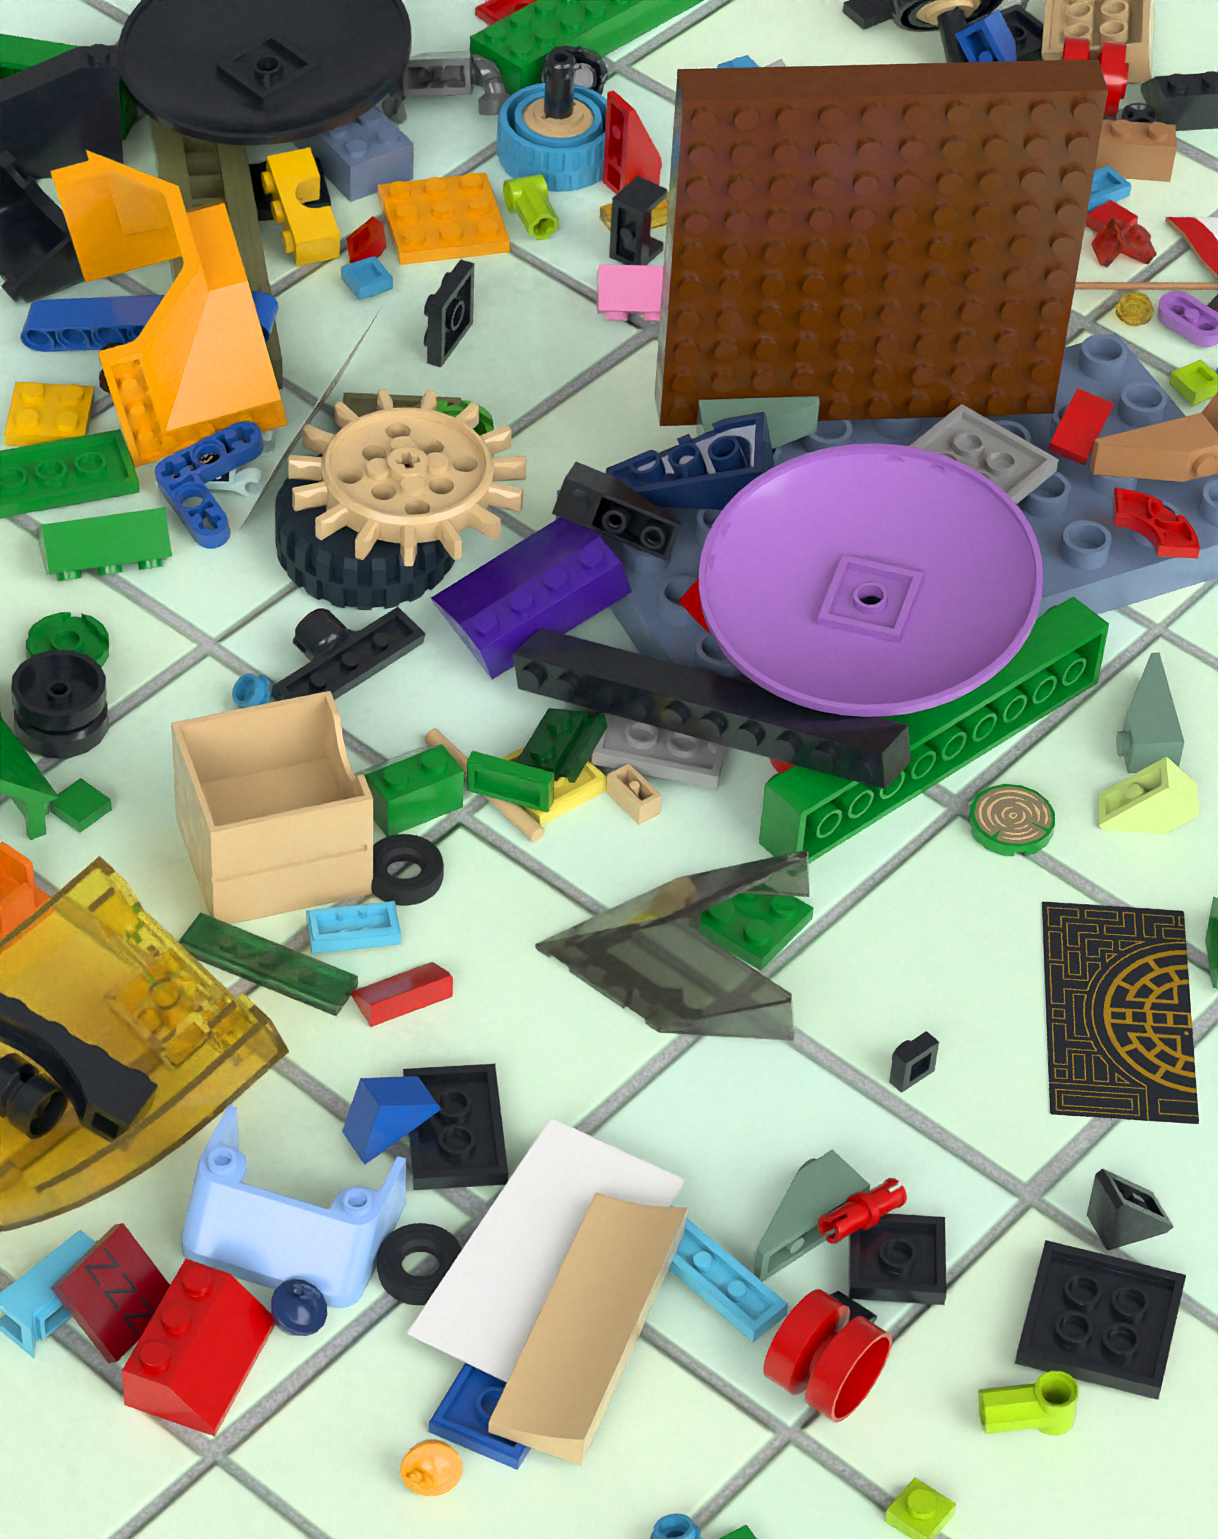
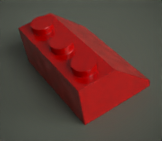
M185 1258L122 1369L124 1405L215 1437L276 1325L271 1313L230 1273Z

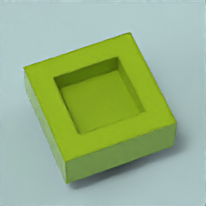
M1198 360L1172 371L1169 384L1192 405H1196L1216 395L1218 392V374L1202 360Z
M914 1477L887 1508L884 1521L911 1539H934L954 1516L956 1503Z

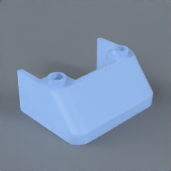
M228 1105L199 1159L181 1233L184 1257L230 1273L233 1277L271 1289H276L282 1282L287 1280H305L313 1284L323 1294L327 1306L346 1308L354 1305L361 1299L377 1266V1257L381 1244L394 1231L406 1206V1158L397 1156L380 1191L362 1186L349 1187L342 1190L335 1197L330 1209L242 1183L247 1173V1161L244 1154L239 1150L237 1107Z

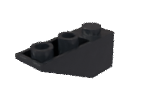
M577 461L566 475L552 514L666 561L681 526L680 521L615 477Z

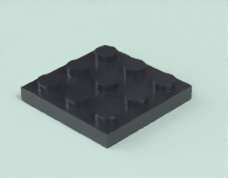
M1045 1240L1015 1364L1046 1372L1062 1371L1077 1380L1158 1400L1186 1275Z

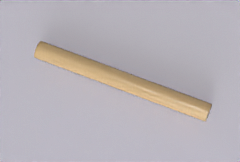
M436 728L431 729L425 736V742L430 746L443 744L463 769L464 778L467 780L468 757ZM484 796L532 842L542 838L545 832L544 828L519 805Z

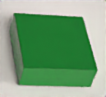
M82 778L57 794L60 798L49 802L50 812L79 833L112 810L111 799Z

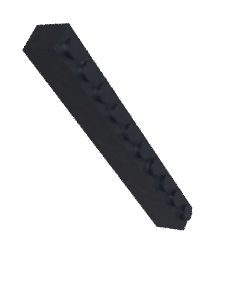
M542 628L533 634L513 654L517 685L520 690L877 788L886 789L911 761L908 725L879 717L846 716L817 711L778 697L758 685Z

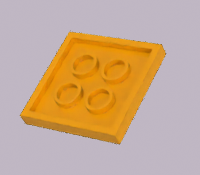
M467 173L459 176L431 177L423 180L378 184V199L399 265L509 253L510 240L486 173Z

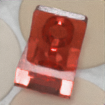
M1112 217L1106 226L1097 233L1091 243L1100 265L1106 268L1110 266L1120 253L1147 265L1157 255L1150 241L1151 235L1143 226L1139 224L1131 225L1115 217Z

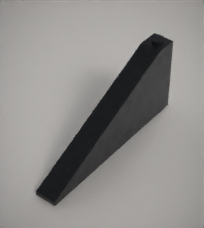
M94 44L91 46H78L0 80V154L7 149L16 158L25 173L33 179L52 178V170L89 161L86 150L123 164L117 45Z

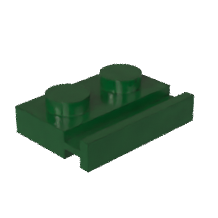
M548 708L516 763L553 772L554 781H557L559 777H566L569 783H575L608 727L605 715L598 713L597 717L593 718L588 717L587 712Z

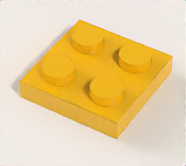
M15 382L4 433L5 446H28L88 435L95 399L94 386Z

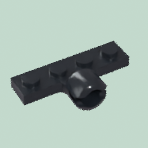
M396 607L358 631L348 629L329 610L318 608L311 611L299 622L295 628V637L293 638V644L311 662L273 685L271 696L276 701H282L331 691L333 699L336 700L423 644L426 633L399 607Z

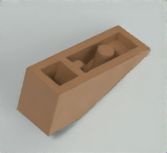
M1198 413L1097 438L1094 441L1089 470L1093 475L1185 482L1217 474L1218 433L1203 413Z

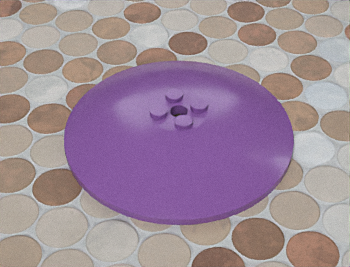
M871 443L830 447L792 458L766 471L741 489L716 518L706 537L699 565V596L702 612L709 631L726 657L745 676L778 697L817 711L846 716L878 717L908 714L942 705L973 691L1003 669L1021 649L1037 619L1043 590V563L1038 541L1025 515L1007 493L980 472L957 460L920 448L894 444ZM867 596H876L881 599L879 603L874 605L864 604L860 600Z

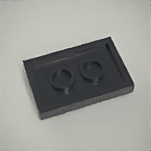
M478 1064L403 1069V1077H419L441 1108L440 1111L408 1133L413 1190L506 1185L508 1182V1166L496 1065Z

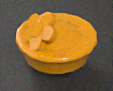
M426 1439L416 1443L404 1456L401 1463V1477L405 1485L414 1493L424 1496H439L449 1492L458 1484L463 1474V1463L459 1454L447 1443L437 1439Z

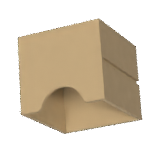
M331 691L171 723L173 768L175 771L176 820L214 928L373 894L371 890L373 879V796L364 774L355 776L344 744L340 714Z

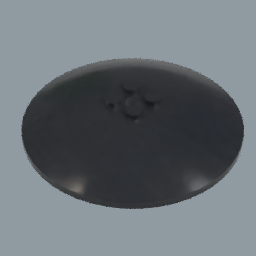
M142 0L129 15L121 31L118 41V66L123 85L130 98L144 113L161 125L180 134L213 143L250 146L271 145L301 140L328 132L356 119L379 103L393 89L405 71L412 48V32L409 15L402 0Z

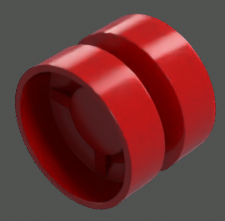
M1065 36L1062 60L1090 59V41L1088 38ZM1103 40L1097 55L1108 89L1103 117L1116 118L1120 99L1125 98L1129 63H1125L1127 43Z
M816 1289L803 1297L781 1324L766 1354L763 1373L765 1377L792 1395L800 1394L806 1390V1403L833 1422L838 1423L846 1419L858 1408L875 1385L888 1360L892 1347V1336L863 1316H858L849 1322V1307L823 1290Z

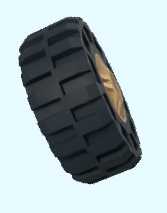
M288 476L277 493L275 500V546L279 563L287 572L289 578L299 588L304 587L310 596L318 600H327L333 606L341 608L350 606L358 607V610H372L375 607H385V609L398 607L400 603L407 600L412 602L422 597L427 589H434L444 579V575L451 570L455 562L445 550L440 540L417 543V554L413 566H404L400 554V543L378 539L363 560L355 558V538L358 532L348 526L341 528L323 540L316 537L315 518L330 510L327 505L296 512L292 507V488L321 481L289 479Z

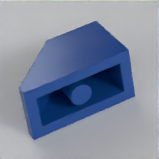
M999 9L969 24L955 34L969 62L1017 61L1015 40Z

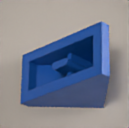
M418 1076L360 1078L342 1132L361 1161L366 1165L440 1111L441 1108Z

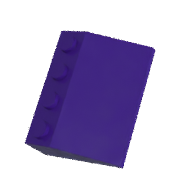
M559 517L431 597V600L493 680L514 666L513 654L540 628L566 634L632 591L620 560L601 537L586 527Z

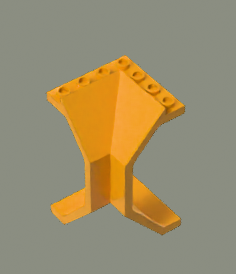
M88 150L86 152L89 161L52 170L51 175L85 283L178 257L183 258L182 270L140 335L130 343L98 351L134 468L160 461L162 458H166L241 421L255 423L261 432L288 425L225 203L220 200L185 210L179 186Z

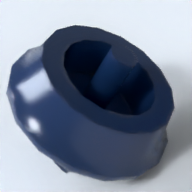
M291 1279L282 1282L274 1290L271 1298V1316L281 1331L293 1336H309L317 1333L324 1326L328 1316L327 1303L323 1294L313 1284L305 1280Z

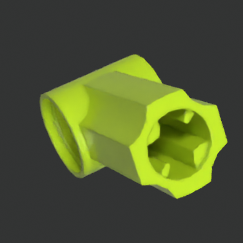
M530 175L503 182V195L508 211L510 213L517 212L528 235L534 236L537 241L549 239L551 234L559 229V218L549 202L548 188L543 175Z
M1049 1371L1038 1377L1036 1383L978 1389L977 1400L982 1431H985V1434L1037 1428L1040 1432L1047 1435L1058 1436L1065 1434L1073 1427L1076 1417L1079 1387L1075 1379L1062 1371Z

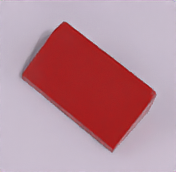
M430 962L351 991V996L369 1025L373 1027L453 997V977L444 968L434 962Z

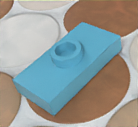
M395 901L306 910V923L312 954L401 945V932Z

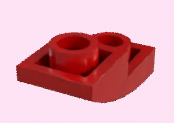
M1077 388L1053 435L1048 450L1085 466L1094 447V441L1099 438L1115 403Z

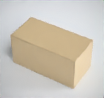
M629 763L607 775L606 793L638 825L660 814L662 795Z

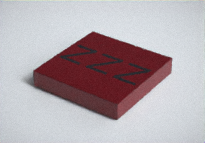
M124 1223L115 1224L51 1289L106 1361L114 1363L118 1362L140 1339L170 1284Z

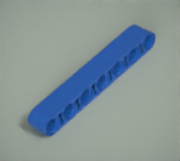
M251 291L264 340L267 342L279 308L278 302L270 294ZM165 295L36 300L31 303L20 338L25 346L39 352L101 350L109 343L127 344L140 335Z

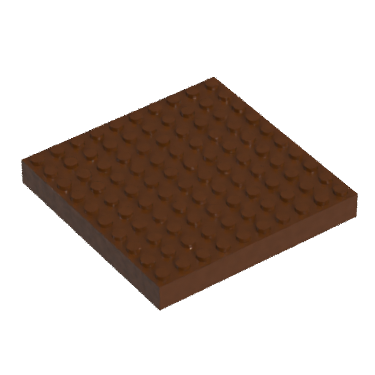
M1099 59L677 69L655 380V401L659 425H697L699 400L819 396L817 421L946 417L961 404L982 416L1054 414L1108 93Z

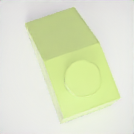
M1168 757L1157 761L1097 794L1099 826L1104 830L1166 834L1200 816L1197 783Z

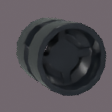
M9 1053L0 1058V1116L2 1118L7 1117L9 1123L31 1139L41 1138L59 1122L68 1106L69 1099L55 1080L45 1073L40 1074L36 1066L19 1054Z

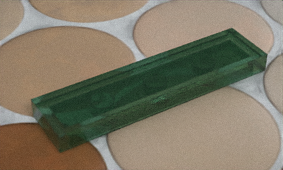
M201 912L178 941V952L334 1016L339 1014L351 997V991L356 990L358 987V976Z

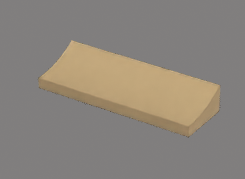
M595 1193L489 1420L488 1432L577 1465H582L684 1236L687 1207L643 1205Z

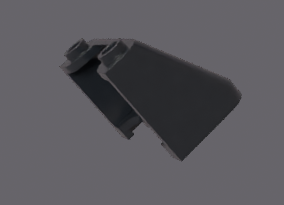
M6 149L0 154V277L5 281L1 287L15 303L22 298L28 304L83 282L85 279L63 210L40 188L31 176L25 173L16 158Z

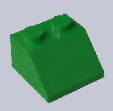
M443 744L419 747L354 773L355 776L364 774L373 796V819L386 837L396 835L463 807L464 771Z

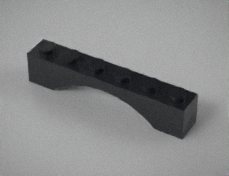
M0 992V1042L22 1052L39 1064L60 1085L72 1103L81 1126L118 1148L123 1149L151 1110L158 1084L151 1081L142 1071L134 1068L130 1069L113 1059L101 1047L89 1045L72 1035L62 1024L48 1021L31 1011L21 1000L8 997Z

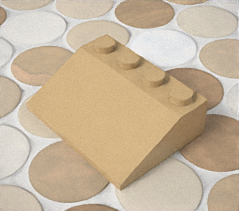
M1045 0L1042 60H1062L1065 36L1088 38L1090 41V59H1097L1103 40L1127 43L1125 63H1129L1127 83L1138 84L1152 79L1155 0Z

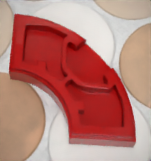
M1114 488L1112 497L1114 526L1129 528L1142 534L1152 543L1157 556L1198 559L1200 551L1198 537L1191 524L1183 515L1176 516L1173 512L1162 506L1163 501L1148 494L1130 489Z

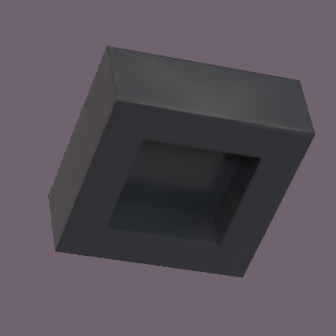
M925 1031L912 1041L906 1040L902 1042L892 1054L889 1082L903 1093L934 1072L939 1041L928 1031Z

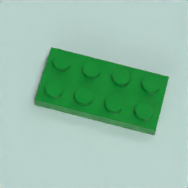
M120 429L0 450V518L140 493L139 479Z

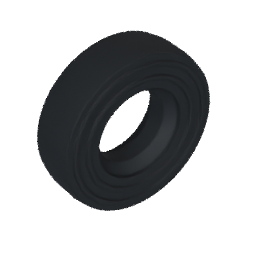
M397 834L383 838L373 845V879L371 890L377 898L384 902L395 901V905L408 906L422 903L437 893L444 877V862L439 849L432 842L417 835ZM410 861L418 864L421 872L412 878H397L390 875L387 869L394 862Z
M414 1223L402 1226L391 1232L381 1244L377 1257L379 1280L386 1292L398 1301L410 1305H426L462 1251L458 1240L442 1227L427 1223ZM426 1252L437 1258L439 1267L431 1275L414 1276L404 1270L402 1262L411 1253Z

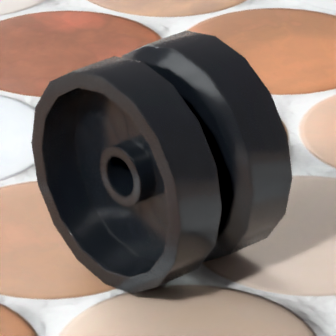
M50 650L33 655L21 663L12 675L11 693L14 706L15 732L21 744L33 753L49 758H70L87 753L100 744L108 732L109 717L108 703L106 701V676L99 663L88 655L76 651Z

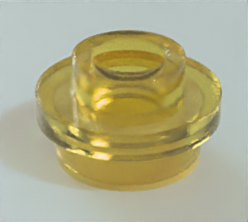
M1129 292L1124 294L1117 303L1115 313L1125 324L1140 326L1151 321L1154 309L1147 295L1140 292Z

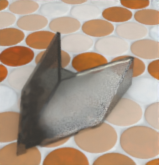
M808 850L677 877L535 944V947L548 958L553 956L568 966L570 973L623 1009L628 1007L643 1017L645 1024L658 1033L794 1041L795 1027L792 994L699 933L702 911L740 893L810 897Z

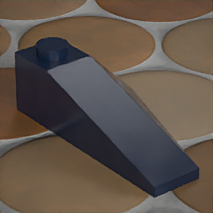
M765 412L722 419L712 424L714 428L712 431L693 439L690 434L677 438L678 445L659 453L654 450H648L606 468V474L615 477L657 507L723 510L741 489L758 476L775 467L767 417Z

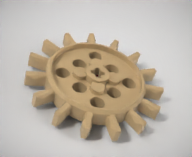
M386 389L378 390L377 411L362 417H358L342 401L334 404V422L341 428L336 435L308 424L303 427V447L323 456L289 455V479L321 482L292 488V507L296 512L327 505L330 510L315 518L316 537L323 540L341 528L348 526L358 532L355 538V558L361 560L371 551L377 539L400 543V554L404 566H413L417 554V543L440 540L453 560L462 558V538L458 532L463 531L467 527L471 526L494 541L501 537V518L486 510L488 506L521 512L523 508V489L495 482L526 480V456L492 457L494 454L511 448L512 429L506 425L479 436L473 430L479 423V404L472 402L454 418L436 411L435 390L427 389L421 400L420 408H394L388 391Z

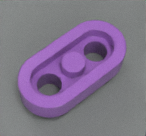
M1173 291L1164 294L1160 298L1158 319L1162 324L1195 345L1211 347L1218 344V312L1185 292Z

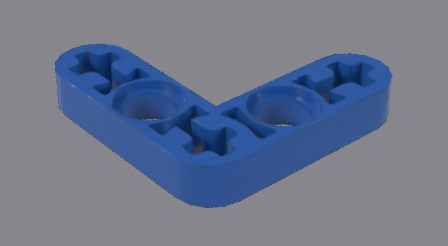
M249 421L235 423L164 458L155 467V476L160 492L201 547L207 549L221 547L230 538L231 531L227 516L205 484L260 456L264 443L260 428L255 423ZM206 454H217L220 456L216 462L211 464H203L199 461ZM190 464L193 465V471H191ZM175 474L178 478L174 479L171 475ZM190 497H200L203 499L201 504L196 507L188 508L182 505ZM207 517L208 522L215 530L211 531L208 527L204 528L203 519Z

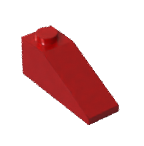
M614 90L607 92L602 182L615 194L619 193L637 176L659 185L660 170L662 169L661 156L636 110Z

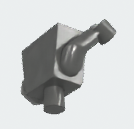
M471 51L420 53L409 58L404 73L389 92L390 97L383 100L381 106L384 115L389 120L393 115L397 114L399 122L403 123L407 119L403 100L407 96L471 95L475 84L476 86L484 87L485 92L478 99L479 114L498 115L503 103L511 95L507 93L504 84L500 83L502 80L501 73L493 61L479 54H472Z

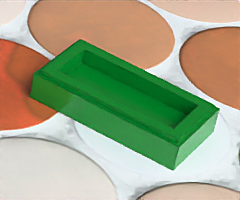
M472 751L467 760V791L548 813L553 804L554 773Z

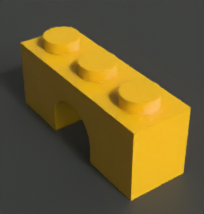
M310 147L267 156L266 172L261 173L262 185L266 195L272 194L274 200L271 202L272 215L276 224H282L284 231H281V240L285 253L291 252L296 267L340 258V233L331 207L309 208L302 205L308 201L318 200L320 195V175Z

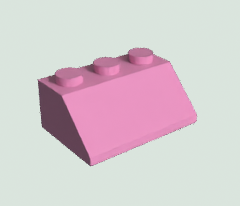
M599 264L596 274L597 314H605L606 321H628V315H643L644 322H660L664 266Z

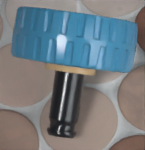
M556 50L546 57L545 83L531 85L515 92L508 97L500 108L497 123V156L501 166L512 178L542 174L548 191L562 192L583 189L603 179L607 99L596 91L574 84L575 57L567 51Z

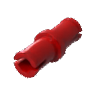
M888 1178L867 1192L859 1191L850 1195L847 1198L846 1204L819 1218L818 1228L820 1234L824 1236L835 1229V1233L829 1235L826 1241L831 1244H837L843 1238L859 1229L868 1230L874 1227L879 1222L880 1217L906 1203L907 1193L902 1185L890 1192L889 1189L897 1186L899 1181L895 1178Z

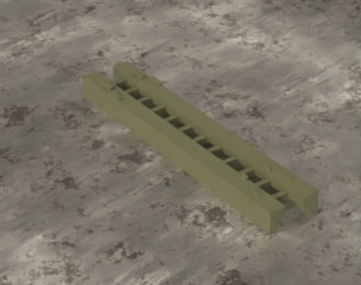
M149 117L157 178L179 186L185 210L220 200L225 203L250 291L265 292L272 296L246 146L213 143L195 139L173 131ZM182 257L169 260L173 282L183 268L184 262ZM275 320L270 338L265 343L277 386L280 390L283 389L282 355Z

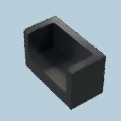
M637 176L612 198L609 258L625 265H648L663 251L664 243L650 237L652 210L667 198L666 188Z

